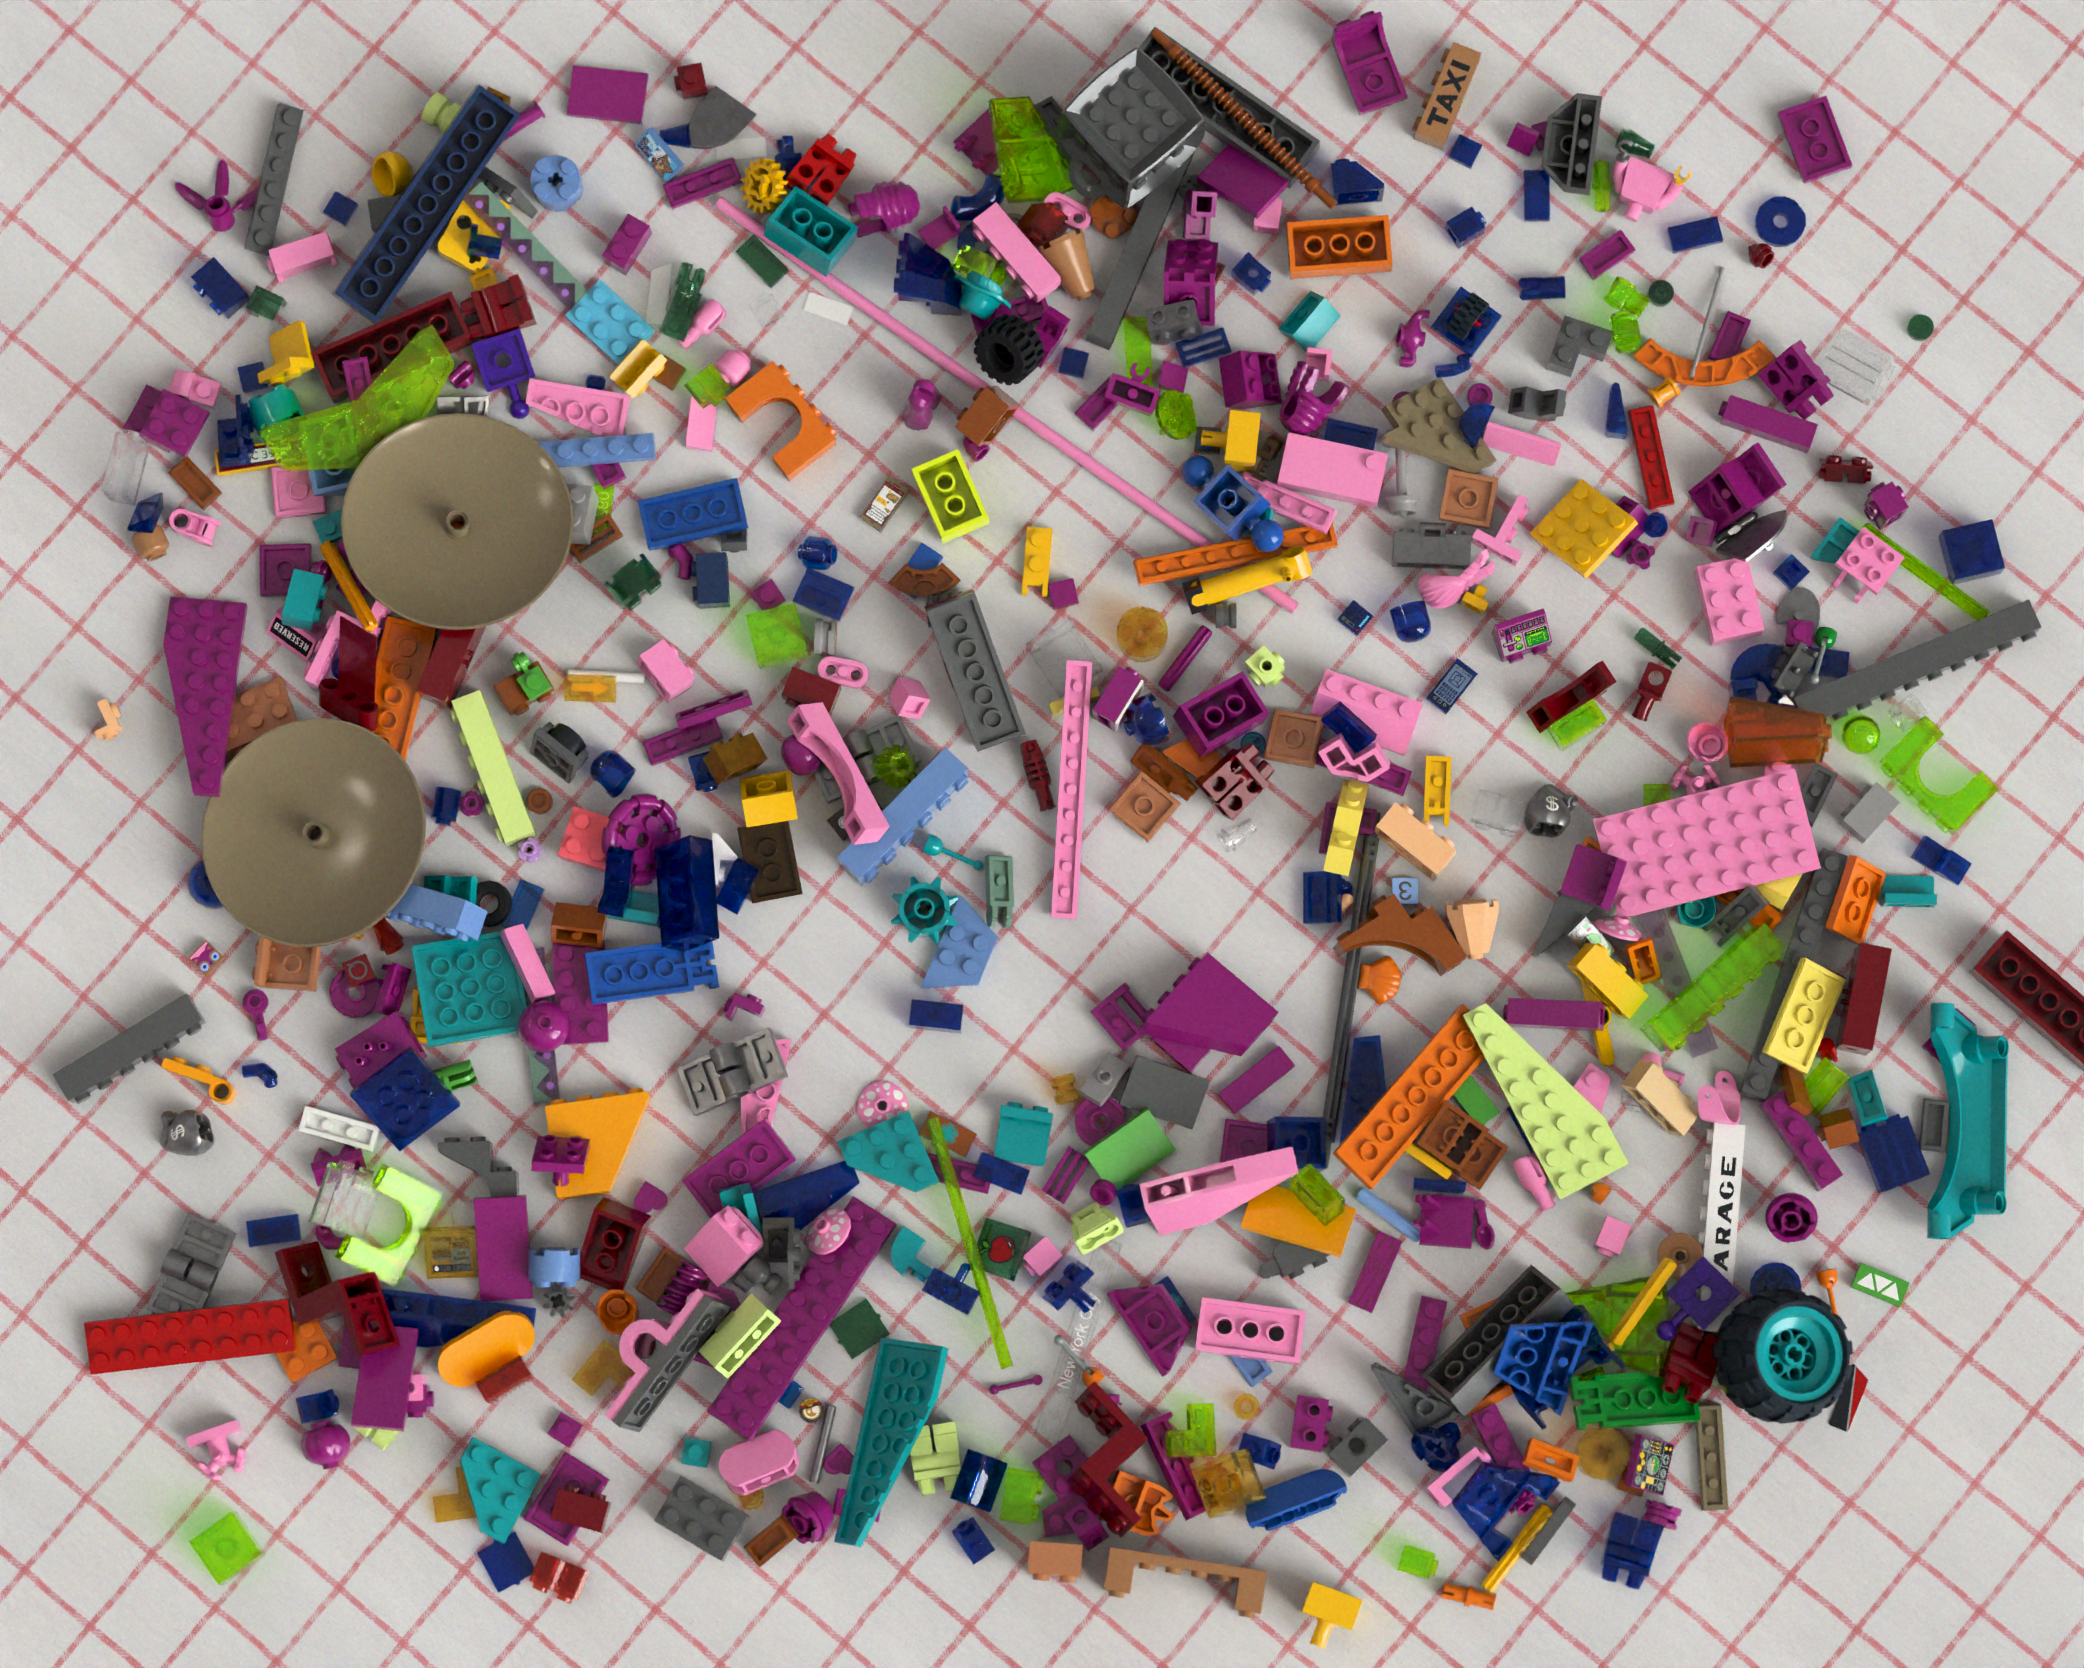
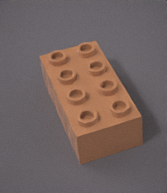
M1030 1541L1027 1573L1033 1575V1580L1049 1581L1050 1576H1058L1059 1582L1075 1583L1076 1578H1081L1083 1545Z

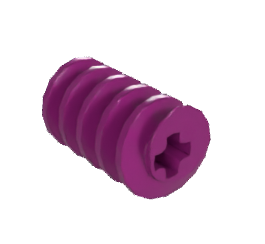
M683 1259L679 1260L684 1267H675L679 1277H670L675 1285L665 1287L670 1295H661L665 1305H656L672 1315L681 1312L686 1305L687 1297L694 1291L693 1288L701 1289L703 1287L698 1279H707V1275L701 1268Z

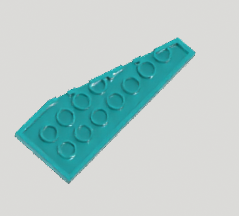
M888 1338L880 1339L834 1542L861 1547L937 1401L949 1348Z

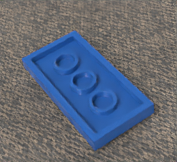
M737 478L638 501L649 551L749 528Z

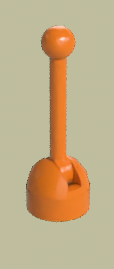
M1836 1268L1815 1272L1818 1283L1827 1289L1832 1313L1837 1314L1832 1290L1838 1277Z

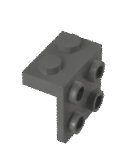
M794 1217L763 1218L764 1260L768 1263L788 1262L789 1289H795V1281H800V1265H796V1263L801 1262V1247L796 1246V1244H800V1228H795Z

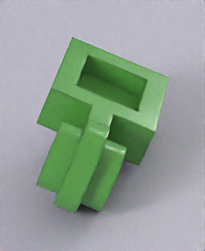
M524 652L513 654L514 657L510 659L512 665L517 672L521 670L524 672L516 680L530 702L552 689L551 684L539 666L529 671L527 667L531 663Z

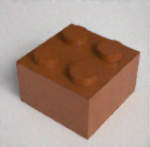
M998 386L985 387V389L981 387L972 398L974 403L969 409L965 407L957 417L959 422L955 427L977 446L990 445L1020 406L1018 402Z

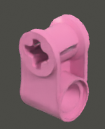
M176 509L169 517L170 526L178 535L192 539L205 546H213L212 539L216 528L221 525L220 521L185 509ZM187 517L188 524L185 527H176L178 518Z

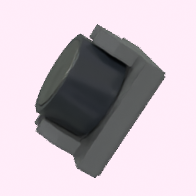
M548 722L543 728L539 727L533 735L530 754L570 784L575 778L576 772L588 759L589 753L586 751V744L583 739L567 725L558 723L555 726L551 722Z

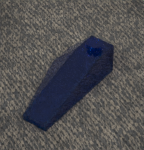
M842 1161L755 1191L753 1196L762 1221L763 1218L794 1217L795 1228H800L801 1231L823 1211L827 1210L860 1184L855 1169L848 1167L846 1161Z

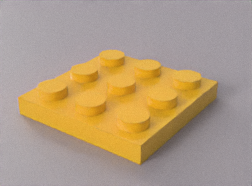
M1580 479L1529 534L1532 539L1586 579L1638 523L1635 518L1583 479Z

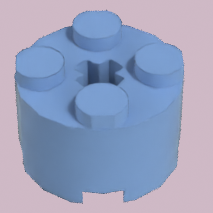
M559 155L547 156L538 160L532 169L530 176L531 189L538 202L547 210L555 212L566 211L577 200H580L583 192V182L580 172L572 160ZM556 180H560V182L557 184V187H553L552 183H554Z
M565 1247L539 1248V1253H536V1250L533 1248L528 1249V1281H532V1285H535V1287H551V1282H558V1285H561V1287H576L577 1281H580V1248H573V1253H570V1250H565Z

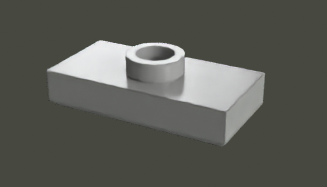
M1108 1053L1079 1090L1080 1095L1097 1106L1102 1107L1131 1070L1130 1065L1113 1054Z

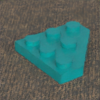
M909 1111L837 1141L848 1167L860 1170L915 1193L940 1183Z
M472 1437L459 1462L465 1476L470 1500L475 1510L477 1524L481 1533L501 1544H505L542 1474Z

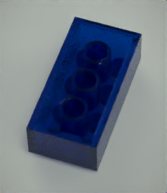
M688 835L655 848L661 947L685 952L719 939L712 840Z

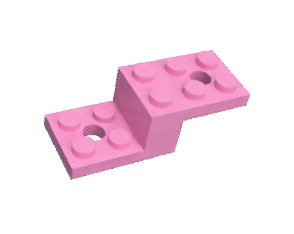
M376 600L374 605H369V608L378 626L369 633L377 637L378 644L384 631L387 616H391L392 611ZM338 610L335 616L331 615L326 624L328 631L324 639H319L315 647V653L317 654L314 661H310L304 671L305 681L316 691H319L320 682L329 677L339 655L340 616L363 629L358 619Z

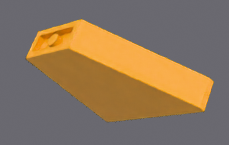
M643 1088L629 1089L628 1094L618 1095V1092H607L602 1094V1098L592 1099V1095L576 1097L577 1101L568 1103L566 1099L552 1100L551 1105L545 1106L549 1135L563 1138L578 1136L583 1139H590V1149L584 1174L569 1173V1184L561 1186L560 1176L559 1186L555 1185L558 1200L611 1193L651 1099L648 1091L644 1092Z

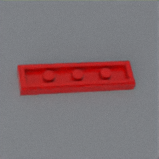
M1654 406L1628 410V416L1648 508L1650 510L1674 505V497Z

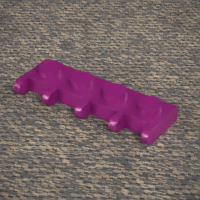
M1169 1412L1144 1423L1140 1427L1147 1436L1151 1450L1185 1521L1216 1507V1504L1213 1502L1212 1505L1210 1502V1506L1207 1505L1200 1488V1482H1197L1189 1465L1195 1460L1193 1456L1186 1459L1178 1440L1183 1438L1182 1433L1174 1434L1168 1421L1173 1415L1172 1412Z

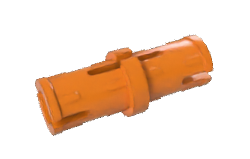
M1448 1582L1444 1583L1441 1599L1461 1602L1467 1607L1474 1605L1493 1611L1496 1594L1475 1590L1473 1586L1469 1585L1466 1588L1449 1584Z

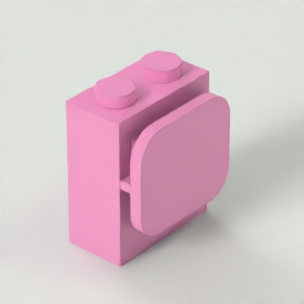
M726 1206L705 1224L686 1245L684 1250L713 1283L719 1287L733 1277L763 1246V1237L739 1209Z

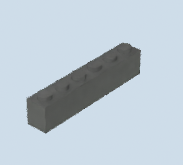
M186 993L54 1073L53 1076L67 1100L71 1103L77 1102V1104H80L91 1097L90 1093L98 1088L103 1090L112 1085V1079L121 1075L124 1077L132 1073L136 1069L135 1065L142 1061L148 1063L158 1056V1051L163 1048L168 1050L180 1043L179 1039L186 1034L192 1036L202 1030L201 1025L206 1023L191 996Z

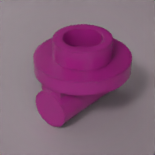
M464 361L446 378L456 389L460 387L465 389L474 382L475 372L470 364Z

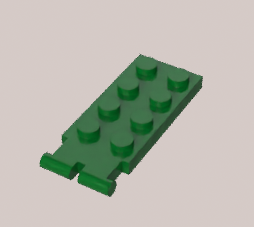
M1661 1371L1595 1375L1592 1377V1381H1579L1578 1376L1569 1378L1572 1401L1581 1402V1405L1573 1407L1577 1430L1587 1429L1588 1424H1599L1600 1429L1694 1423L1700 1421L1701 1417L1698 1402L1692 1404L1683 1398L1686 1388L1679 1386L1674 1394L1661 1389L1663 1379L1659 1376Z

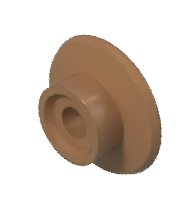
M1673 1233L1667 1236L1660 1243L1657 1251L1658 1264L1665 1257L1671 1258L1677 1264L1670 1277L1678 1280L1703 1256L1699 1242L1686 1233ZM1680 1251L1684 1252L1685 1259L1683 1261H1681L1678 1258V1253Z

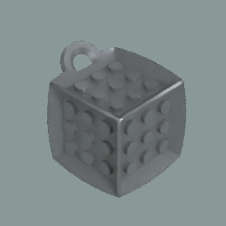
M1134 48L1102 71L1075 96L1060 114L1057 132L1063 147L1072 158L1069 164V178L1075 190L1089 199H1099L1106 195L1123 209H1128L1163 183L1198 148L1205 135V121L1196 106L1178 84L1140 48ZM1085 164L1101 180L1098 185H1090L1084 180L1082 168Z

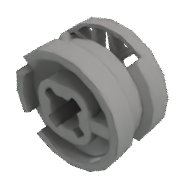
M816 618L814 654L821 655L822 652H828V654L835 655L837 619L827 622Z

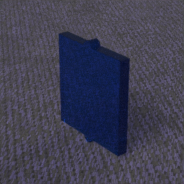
M516 1532L509 1534L505 1544L494 1540L493 1544L477 1552L498 1593L514 1584L520 1585L521 1580L537 1572Z

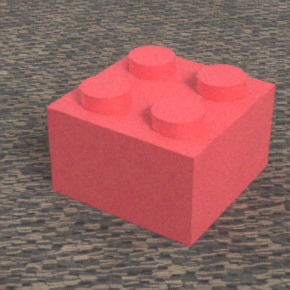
M574 806L558 852L560 859L610 874V870L605 863L606 855L602 853V833L604 827H607L609 822L608 817ZM618 824V827L616 829V832H618L619 834L623 826L620 824Z

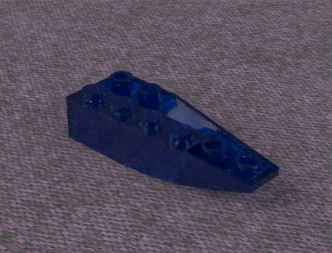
M381 1288L393 1325L397 1327L418 1328L419 1333L416 1347L444 1346L453 1338L501 1311L520 1312L530 1319L533 1328L535 1324L536 1308Z

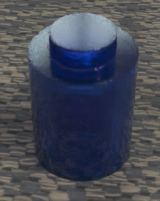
M436 787L431 818L435 819V824L450 826L451 822H456L461 791L446 787Z

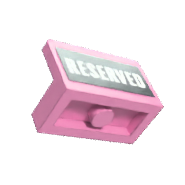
M283 605L275 612L267 634L303 660L308 661L319 639H324L328 630L320 622L318 624L314 623L312 631L283 625Z

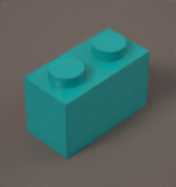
M298 569L293 570L282 612L283 625L312 631L314 623H319L322 609L318 608L320 600H325L328 585H324V575Z

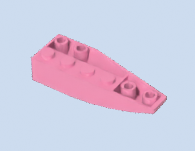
M1288 1147L1182 1172L1139 1185L1144 1208L1160 1236L1208 1224L1297 1174L1298 1168L1293 1147Z

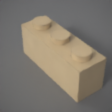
M1638 1061L1621 1086L1669 1134L1685 1136L1699 1116L1698 1108L1694 1105L1695 1101L1678 1089L1679 1085L1677 1082L1662 1073L1663 1068L1653 1061Z

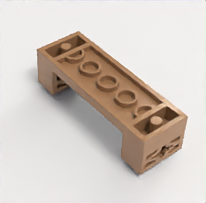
M1110 1547L1104 1590H1109L1108 1596L1124 1598L1125 1593L1130 1594L1134 1564L1140 1563V1569L1155 1571V1566L1166 1567V1573L1181 1575V1570L1192 1571V1577L1207 1579V1575L1212 1574L1218 1575V1581L1233 1583L1234 1578H1238L1234 1610H1238V1616L1255 1618V1613L1261 1614L1267 1571Z

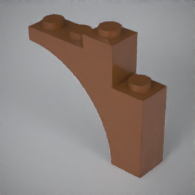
M1395 894L1388 898L1383 895L1372 903L1374 907L1368 912L1370 917L1357 924L1359 929L1353 933L1347 930L1336 938L1338 943L1332 948L1339 957L1348 951L1365 946L1381 945L1396 947L1413 953L1426 961L1438 972L1440 977L1467 958L1433 906L1427 910L1421 907L1409 916Z

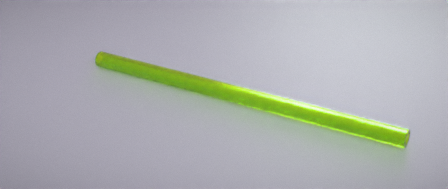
M939 1117L926 1120L998 1362L1001 1369H1006L1013 1366Z

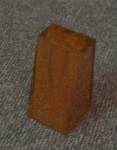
M1729 697L1724 719V730L1729 741L1728 757L1730 768L1823 762L1824 753L1829 750L1828 739L1832 738L1831 724H1827L1825 714L1739 697Z

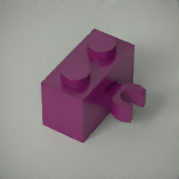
M1134 363L1130 368L1131 379L1112 373L1102 399L1151 416L1161 390L1142 383L1149 376L1150 368L1147 367L1143 375H1138L1135 371L1137 363Z

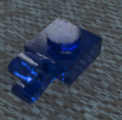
M782 136V140H777V149L780 153L774 157L775 163L781 164L779 171L786 172L783 180H786L789 173L802 159V153H794L792 136Z

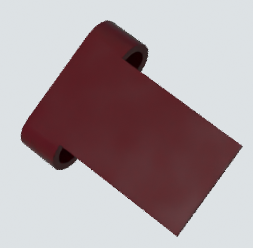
M340 616L338 680L327 678L320 682L319 706L342 721L374 731L378 726V705L375 703L377 637Z

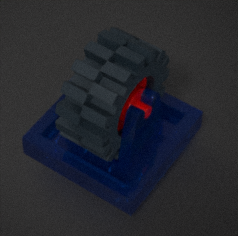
M1460 287L1430 329L1472 358L1500 321L1502 315L1489 307V303L1474 292L1470 293L1463 287Z

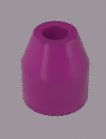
M965 437L962 442L966 453L975 462L983 459L990 450L988 445L977 446L968 437Z

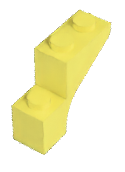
M1343 780L1323 871L1349 876L1369 785L1357 780Z

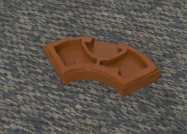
M943 563L930 570H917L905 564L888 583L893 588L907 595L928 597L929 595L936 596L949 591L961 579Z

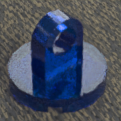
M1449 1422L1438 1429L1421 1427L1411 1439L1412 1449L1419 1460L1422 1461L1424 1458L1428 1462L1427 1466L1439 1472H1446L1460 1460V1453L1456 1444L1461 1439V1432L1458 1425L1454 1422Z

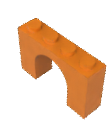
M772 361L725 397L726 404L742 423L759 409L773 402L789 404L798 411L802 419L798 435L772 456L775 465L787 480L790 481L837 445L835 438L837 433L829 423L824 425L819 419L821 413L813 403L808 405L803 399L806 395L798 384L793 386L787 379L790 375L783 365L777 366Z

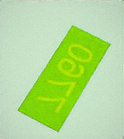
M594 484V490L599 498L595 522L608 513L610 516L612 515L614 485L603 489L601 484ZM609 522L593 531L592 534H598L609 527Z

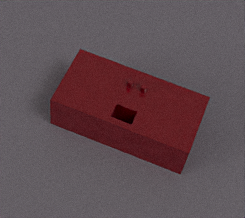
M486 626L463 630L442 629L417 687V692L422 699L447 709L452 708L453 704L451 701L457 697Z
M1861 942L1854 949L1847 989L1842 991V994H1846V996L1840 1002L1844 1006L1836 1050L1865 1056L1873 1050L1892 952L1891 948Z

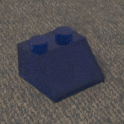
M1350 159L1335 160V163L1330 164V194L1338 202L1335 206L1382 201L1384 183L1357 161L1350 162Z

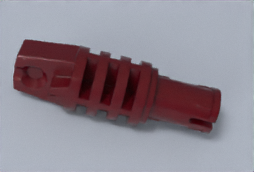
M1030 740L1022 743L1020 747L1023 767L1029 787L1035 790L1040 812L1056 808L1049 787L1052 781L1045 758L1037 741Z

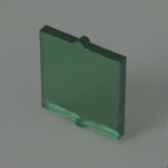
M867 1299L833 1320L830 1324V1327L839 1339L838 1344L844 1346L852 1360L880 1342L881 1338H886L890 1335L880 1320L881 1315L876 1314Z

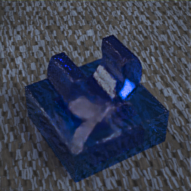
M1791 554L1773 574L1792 591L1810 571Z

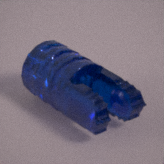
M1565 276L1529 277L1518 280L1520 287L1524 289L1519 293L1521 300L1565 299Z

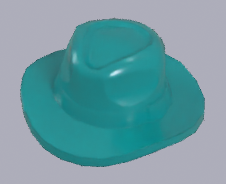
M974 271L970 272L967 278L959 275L954 276L955 281L963 286V293L959 301V306L962 310L978 316L982 320L989 318L1000 304L1010 310L1011 304L1003 296L1002 288L996 282Z

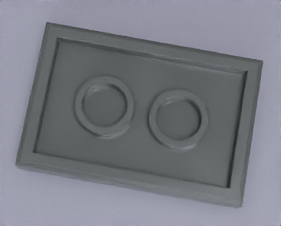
M1136 1054L1119 1104L1137 1111H1142L1147 1107L1154 1117L1193 1129L1210 1080Z

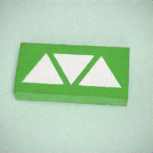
M1860 1263L1851 1288L1900 1307L1910 1283Z

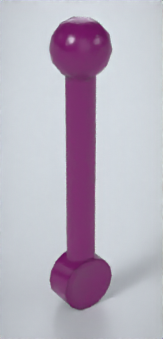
M1035 1375L1032 1379L1000 1386L993 1384L989 1387V1392L996 1395L1002 1390L1029 1384L1040 1385L1043 1379L1040 1375Z

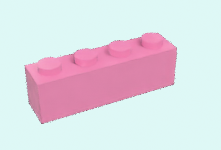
M997 202L973 220L972 233L980 243L985 242L990 248L988 252L996 262L1000 260L1004 264L1006 274L1013 281L1016 279L1022 285L1020 289L1028 299L1033 298L1038 303L1061 285L1059 274Z

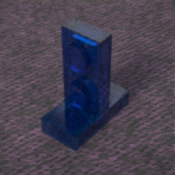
M609 846L606 857L604 890L598 904L597 913L623 918L635 886L631 885L635 851Z

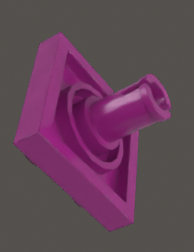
M554 1135L538 1136L532 1158V1171L553 1172L552 1183L556 1186H559L560 1176L561 1186L569 1184V1173L584 1174L590 1149V1139H583L578 1136L570 1138L556 1137Z

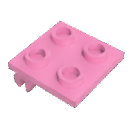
M1863 527L1835 563L1842 570V573L1832 586L1837 588L1847 574L1853 576L1864 585L1853 600L1857 604L1867 590L1877 595L1905 557Z

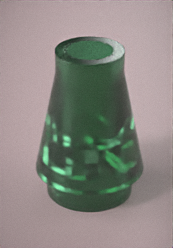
M1631 129L1621 130L1615 144L1616 148H1618V143L1621 140H1629L1632 142L1631 147L1628 144L1621 145L1623 149L1628 151L1627 154L1650 158L1655 144L1650 143Z

